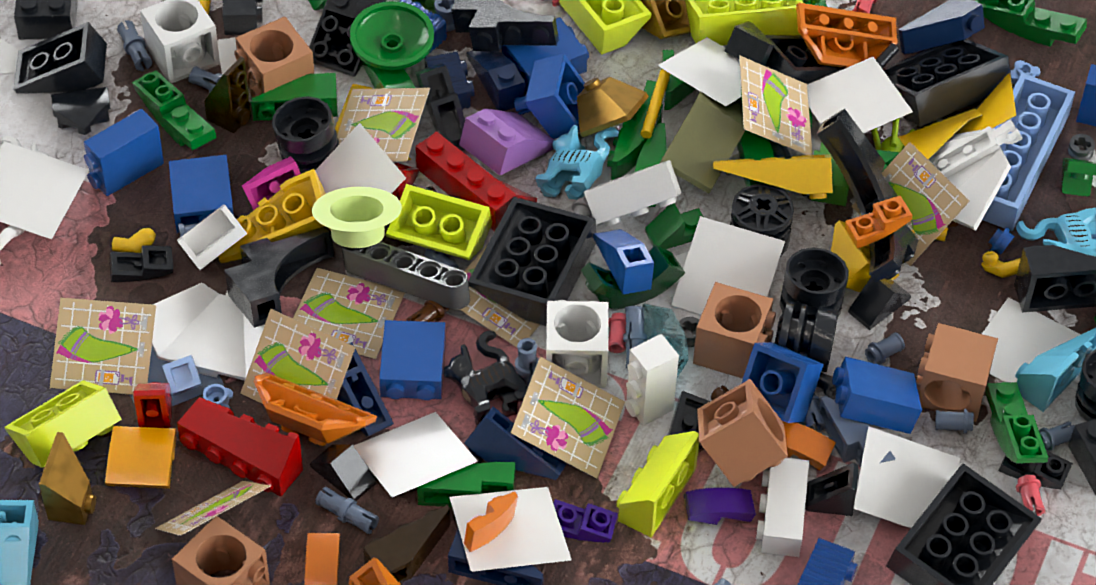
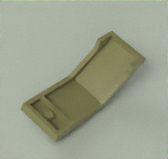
M699 92L660 163L670 160L674 173L709 194L722 172L713 169V162L729 160L745 132L741 97L731 104L724 106L704 93Z

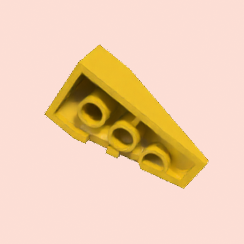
M831 154L792 156L790 159L769 157L756 161L755 159H737L713 162V169L797 193L809 194V199L827 198V193H833Z
M312 169L286 180L279 186L281 190L268 200L264 197L258 202L259 207L247 216L241 215L236 220L246 231L247 235L218 256L219 261L225 263L242 259L240 246L264 238L275 242L324 227L312 214L314 203L326 194L316 171Z

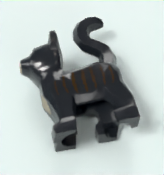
M485 331L479 335L476 340L477 350L485 357L496 359L497 362L483 369L473 370L467 346L463 344L461 345V353L451 358L449 364L443 368L444 377L451 379L459 385L463 398L474 408L473 415L476 425L489 412V401L497 398L503 401V415L508 417L517 414L518 401H523L528 389L526 382L518 375L513 364L510 363L507 354L502 349L488 345L489 341L497 337L495 331Z

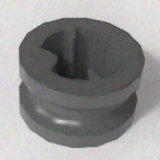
M1077 134L1070 139L1068 153L1073 159L1090 160L1093 157L1095 141L1088 135ZM1078 145L1083 146L1084 150H1080Z
M685 317L678 322L676 338L681 345L686 347L695 346L698 318Z

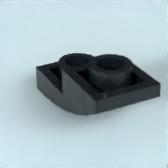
M1047 450L1048 462L1015 463L1005 454L998 471L1016 479L1024 475H1035L1036 479L1040 480L1041 487L1061 490L1073 463Z

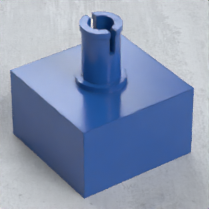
M565 54L536 60L527 95L515 98V109L519 115L532 112L553 139L568 134L574 125H577L578 133H580L577 96L584 89L583 85L585 82Z
M772 342L754 343L742 383L751 379L782 421L786 423L805 422L824 364Z

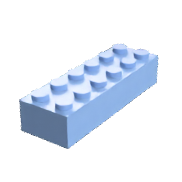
M1021 73L1013 89L1017 115L1011 118L1015 128L1019 130L1022 140L1014 144L1004 143L1000 145L1011 165V169L982 219L1005 229L1007 227L1011 231H1013L1070 115L1075 92Z

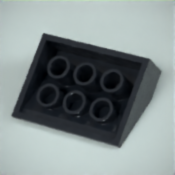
M968 39L930 48L883 68L885 74L913 111L902 117L918 126L931 125L936 119L954 115L957 110L966 106L977 105L980 100L987 98L1008 73L1011 76L1007 55Z
M513 197L468 280L469 286L524 320L547 326V301L568 300L581 274V269L587 263L596 245L593 239V234L596 233V219Z
M962 463L894 549L886 567L911 585H993L1039 525L1042 518Z

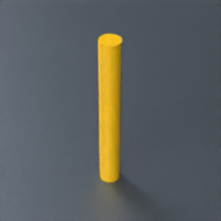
M663 69L660 70L640 133L643 138L648 139L652 137L671 74Z

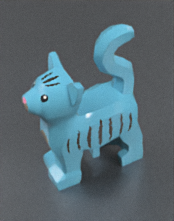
M574 125L568 134L561 135L557 140H554L552 146L556 152L549 159L546 172L537 175L535 178L543 196L555 198L560 193L565 181H569L572 184L567 185L565 189L568 198L575 200L582 198L585 195L584 191L590 189L594 181L602 173L603 164L610 151V146L605 140L617 137L619 131L614 127H610L597 132L594 137V146L598 149L597 151L586 150L585 146L581 145L577 125Z
M1096 207L1084 209L1076 213L1063 214L1058 218L1043 219L1038 222L1034 230L1027 228L1023 221H1019L1016 225L1018 234L1025 240H1037L1043 237L1047 229L1054 231L1059 242L1043 239L1044 246L1055 245L1096 257Z

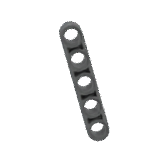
M383 242L365 248L341 246L344 267L351 274L427 301H434L449 309H462L470 303L468 276L466 272Z

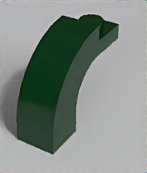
M657 245L648 251L654 261L651 290L623 295L610 270L590 262L581 269V272L587 279L585 282L587 288L596 295L600 302H609L610 309H623L655 298L675 284L685 274V271L672 252Z

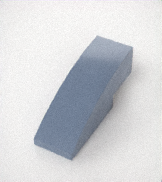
M828 396L821 397L819 408L826 423L824 429L830 439L836 442L835 448L843 462L855 459L861 469L869 425L840 417L839 405L835 400ZM889 451L880 463L895 460L892 452Z

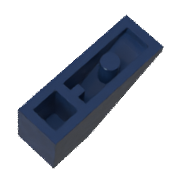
M948 0L898 29L901 53L909 54L965 40L984 29L982 4L974 0Z
M472 50L466 52L468 60L496 109L506 111L515 108V98L525 96V81L515 64L500 51Z
M355 349L337 400L377 416L376 422L360 429L368 437L392 426L394 422Z
M494 407L489 410L464 442L475 457L484 459L488 463L515 462V470L554 480L559 477L566 466L559 458L511 434L514 423Z
M459 528L457 529L448 554L449 573L495 585H543V573L533 565L471 572Z

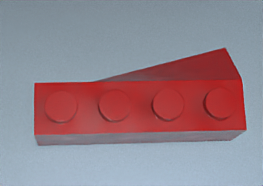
M437 131L415 146L416 168L420 169L419 171L449 196L489 207L492 220L490 229L494 232L513 197L537 202L536 197L496 179Z
M200 397L177 422L179 439L186 448L190 450L196 449L205 454L213 463H221L230 468L240 478L246 477L255 483L270 485L269 488L263 490L265 492H273L281 497L303 471L299 434L290 431L287 436L278 433L280 430L275 425L268 423L265 427L259 426L251 416L243 414L238 418L234 416L230 408Z

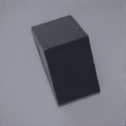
M747 21L734 27L724 52L738 59L740 55L765 66L774 45L753 22Z
M870 278L850 306L848 313L867 329L871 330L909 301L911 295L892 279L886 280L884 278L875 283Z
M333 444L310 463V467L345 496L355 501L377 484L375 477L353 444Z
M853 462L808 481L805 510L853 516L858 464Z

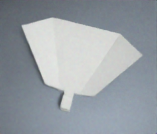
M1011 119L997 129L988 126L982 130L954 134L929 159L970 201L952 221L975 231L980 225L1011 169V165L1000 145L1004 143L1014 144L1022 140L1019 130L1015 128Z
M200 283L153 304L156 305L152 347L158 359L173 362L192 355L199 374L216 378L220 374L245 381L265 325L254 328L228 296V290L226 295H222L204 283Z

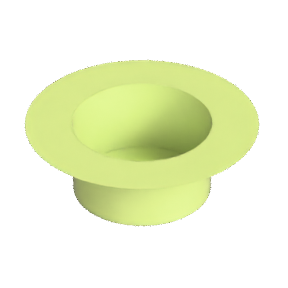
M347 187L331 191L320 197L312 207V214L320 224L331 228V237L335 243L348 248H365L379 243L384 238V226L399 216L402 207L398 198L387 191L372 187Z

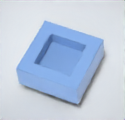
M192 355L162 365L167 382L170 383L173 396L202 386Z

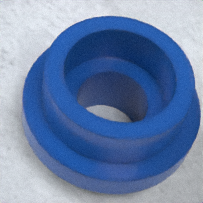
M1006 227L1004 231L998 228L988 242L992 245L989 251H995L1000 255L1014 238V235L1009 233V228Z

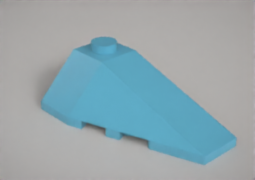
M1096 328L1038 355L1030 364L1025 362L1015 375L1018 379L1017 384L1021 396L1044 412L1081 373L1082 364L1087 354L1096 349Z

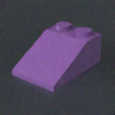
M485 108L466 117L459 145L498 175H503L553 150L552 144L554 139L518 113Z

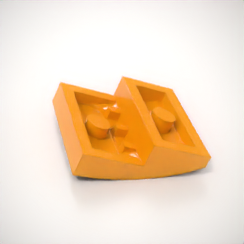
M114 426L108 453L105 484L107 486L170 489L177 430L173 428Z

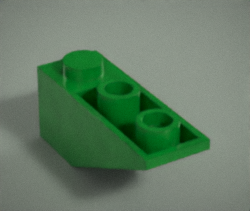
M336 73L306 74L251 98L253 121L273 120L275 112L285 102L297 97L307 96L321 99L328 104L332 116L338 117Z

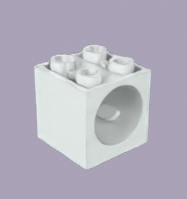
M165 0L140 10L146 49L171 84L189 77L191 70L195 66L207 70L220 64L216 26L198 0Z
M547 301L546 360L599 388H606L609 302Z

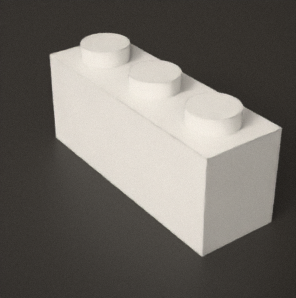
M670 160L584 191L592 216L596 219V225L604 222L605 227L621 222L620 216L631 213L632 217L649 212L648 206L658 203L659 207L662 208L676 202L675 197L682 193Z
M662 334L630 349L629 364L627 365L628 382L626 383L627 400L625 401V406L632 417L636 416L642 425L674 410L679 355Z
M785 458L779 465L763 470L762 486L768 488L767 494H761L759 513H765L764 521L758 520L756 539L762 540L761 553L799 557L803 535L809 460Z

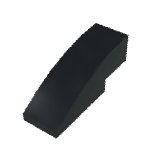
M440 63L416 71L420 88H430L426 106L435 130L458 149L464 151L465 149L459 144L465 117L458 95L454 92L447 66Z

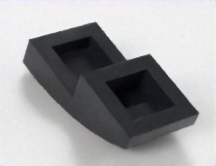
M142 245L140 253H110L111 282L149 280L172 274L174 270L171 246Z

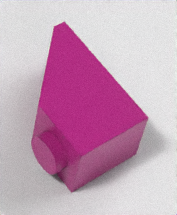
M291 156L264 168L242 185L253 211L259 207L258 202L264 197L268 200L281 190L279 186L286 180L301 174L295 160Z

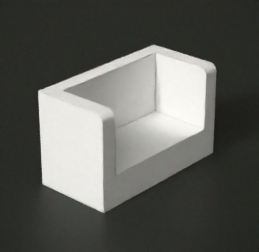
M222 205L177 241L199 270H201L247 235V233L226 205Z

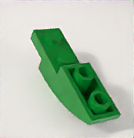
M975 0L982 4L983 17L1010 33L1051 47L1055 40L1077 44L1087 28L1086 18L1036 8L1035 0Z
M157 70L147 73L132 82L134 89L148 110L180 146L186 144L191 150H194L217 138L215 129L186 104L184 94Z
M646 81L644 91L648 94V99L633 115L631 120L623 122L621 130L617 129L619 135L614 137L613 146H616L615 151L610 150L607 160V167H611L612 180L624 176L637 164L639 154L647 140L640 133L657 81ZM661 104L654 129L659 123H662L663 104Z
M1017 382L987 383L985 394L992 412L990 424L1006 456L1015 463L1048 462V455L1034 415H1028Z

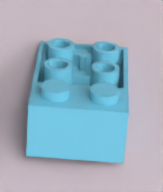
M0 500V585H30L39 525L34 500Z

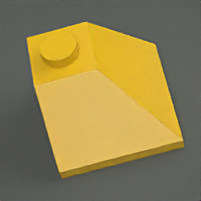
M839 220L834 227L831 252L837 254L845 261L849 270L846 289L849 288L856 292H861L871 278L869 275L871 263L870 246L866 245L857 249L845 229V222ZM899 273L891 279H896L899 276Z

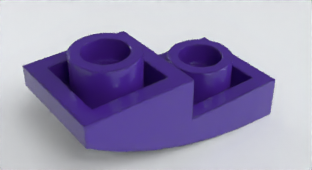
M704 488L686 491L683 495L687 517L690 521L717 525L721 518L724 517L751 522L756 515L752 493L748 489Z
M554 499L553 504L564 537L591 542L611 541L618 513L590 503L583 509Z

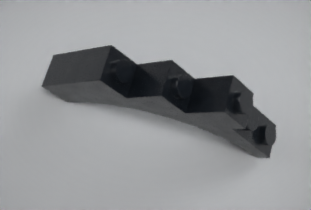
M845 108L821 123L817 135L842 172L854 196L861 216L872 213L874 203L898 196L882 175L885 161ZM907 224L892 234L869 244L871 260L869 275L875 283L884 278L889 280L895 277L901 271V265L914 257L919 240Z

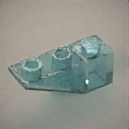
M644 303L642 305L644 307V333L647 334V341L660 334L665 337L679 355L678 378L689 360L687 336L672 309Z

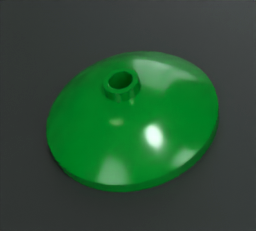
M397 1L381 2L364 9L357 15L350 28V43L355 54L368 65L385 70H399L419 63L429 54L434 43V28L429 17L413 5Z

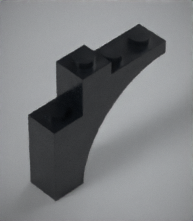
M455 0L451 8L455 32L470 33L473 51H500L503 45L557 46L559 41L555 16L520 11L507 5L502 0Z
M324 226L275 242L264 238L241 245L242 264L224 270L228 296L254 328L265 325L270 309L282 313L280 294L292 278L306 268L334 257L331 230Z

